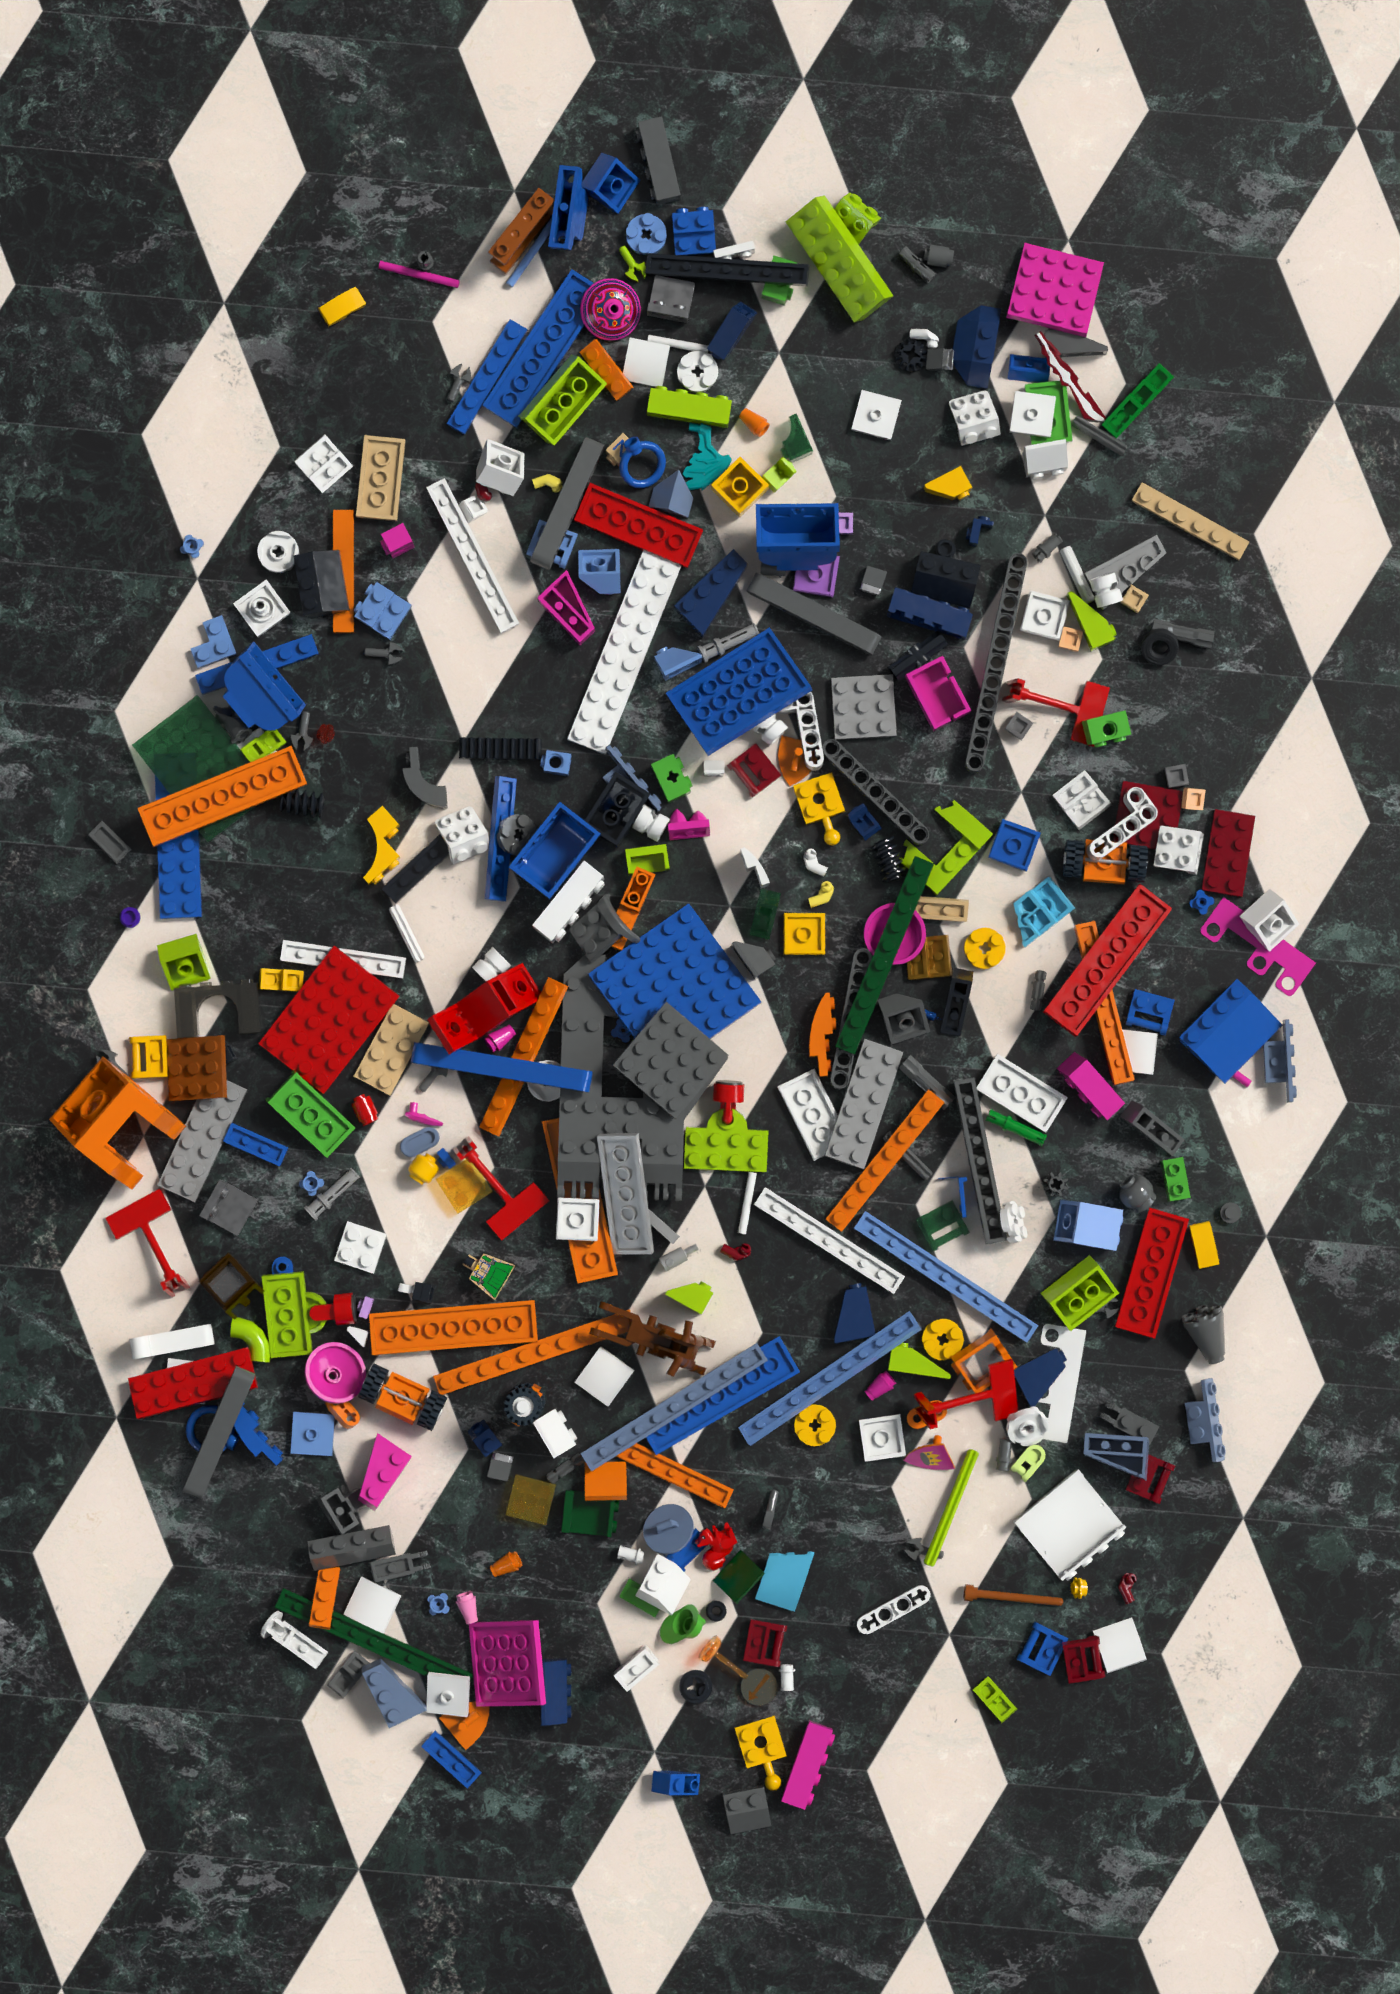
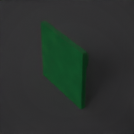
M740 1550L713 1581L738 1604L765 1573Z

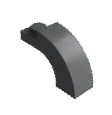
M409 747L410 753H406L407 765H411V768H403L404 778L408 787L425 804L437 808H448L446 786L432 785L422 777L418 747Z

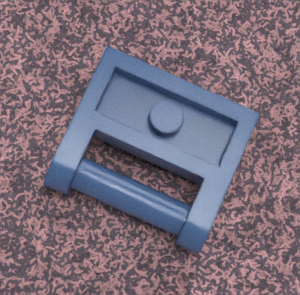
M539 519L526 555L532 557L547 522ZM567 530L559 550L564 552L563 557L556 555L553 562L563 569L567 566L578 536L577 533Z

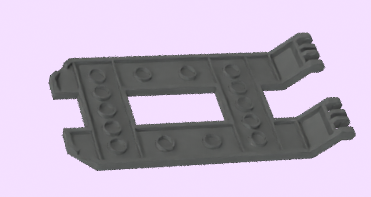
M584 955L564 973L563 984L567 985L568 989L563 997L561 1066L592 1071L593 1074L589 1092L560 1088L557 1198L565 1197L564 1183H572V1198H576V1183H580V1198L585 1197V1183H593L592 1198L599 1199L600 1156L597 1136L607 1133H639V1140H642L641 1155L647 1199V1185H655V1200H659V1185H663V1200L665 1201L668 1200V1185L676 1186L674 1200L682 1201L684 1110L674 1119L644 1092L643 1098L602 1097L604 1017H619L588 976V973L606 961V955H601L594 962L589 961L587 956Z

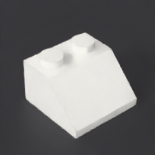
M487 439L476 469V482L496 489L501 493L514 496L524 479V453Z
M1066 439L1024 447L1022 456L1026 477L1040 479L1044 477V474L1052 473V476L1064 474V471L1067 470Z
M1271 889L1266 891L1240 915L1247 929L1269 952L1299 925L1285 900Z
M556 1409L533 1422L553 1458L575 1446V1440L577 1439L572 1428L568 1430L564 1422L567 1420L562 1411L557 1412Z
M657 1554L635 1596L672 1616L691 1579L676 1563Z

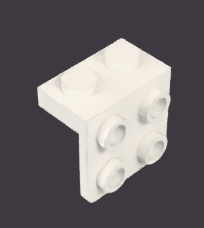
M980 391L949 401L950 409L957 424L961 446L1001 435L999 418L988 391Z
M472 807L463 808L435 821L438 831L448 845L450 860L453 864L489 850L488 832Z

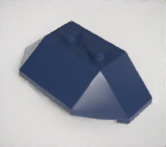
M980 305L957 321L953 344V365L967 386L988 388L1000 321V308Z

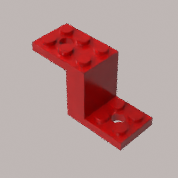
M521 963L486 981L462 1000L431 1016L427 1021L450 1055L484 1037L516 1013L537 1003L541 991L524 964Z

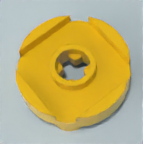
M980 928L973 931L967 937L964 944L965 956L974 967L979 969H990L996 966L1005 955L1006 946L1002 935L991 928ZM984 943H988V947L991 948L986 954H982V950L979 949V946H982Z
M938 1319L926 1326L922 1334L924 1349L929 1356L937 1360L952 1359L950 1356H954L961 1351L964 1342L962 1330L955 1322L948 1319ZM944 1333L949 1341L942 1346L939 1345L940 1341L937 1340V1337L942 1336Z
M813 1404L797 1414L794 1421V1429L799 1439L805 1444L820 1446L830 1441L835 1433L836 1422L831 1411L822 1405ZM813 1419H817V1422L821 1424V1428H817V1431H813V1428L809 1427V1423H813Z

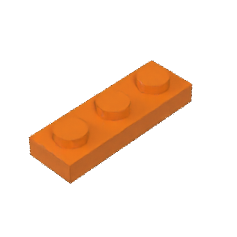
M594 339L579 352L589 366L607 383L606 388L616 401L620 400L634 388L597 339Z
M331 1567L318 1571L309 1627L330 1630L340 1567Z

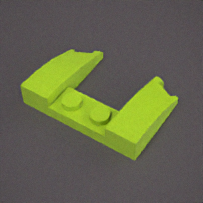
M955 800L952 801L953 806L942 810L938 806L934 809L963 836L937 865L934 864L926 887L936 896L993 835ZM906 839L903 846L907 847L901 864L909 870L915 856L933 863Z

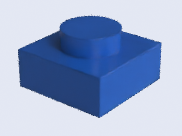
M444 1148L437 1152L439 1155L437 1160L443 1168L448 1166L449 1169H452L457 1165Z

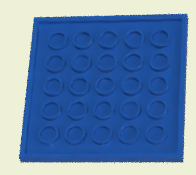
M687 904L641 936L640 942L631 943L588 973L590 979L634 1038L665 1001L709 1039H712L761 1004V1000L690 904Z

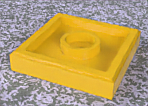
M784 913V955H825V913Z

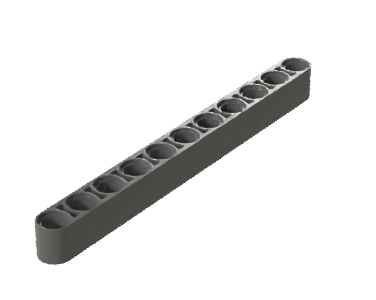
M1021 553L1013 554L1007 564L965 759V768L970 773L980 772L985 763L1027 568V558ZM1019 559L1022 561L1023 566L1015 568L1012 565V561ZM1008 580H1017L1019 586L1017 588L1009 587ZM1005 599L1013 600L1014 607L1006 608L1003 601ZM1007 619L1010 622V626L1002 628L999 621ZM998 638L1003 639L1006 646L998 648L995 645V640ZM994 658L999 659L1002 663L1001 667H992L991 660ZM990 678L995 679L997 687L989 688L986 680ZM985 698L991 699L993 706L985 708L982 705V700ZM985 718L989 726L987 728L979 727L978 720ZM974 739H982L984 747L976 748L973 744ZM972 758L978 759L980 766L972 768L969 765V760Z

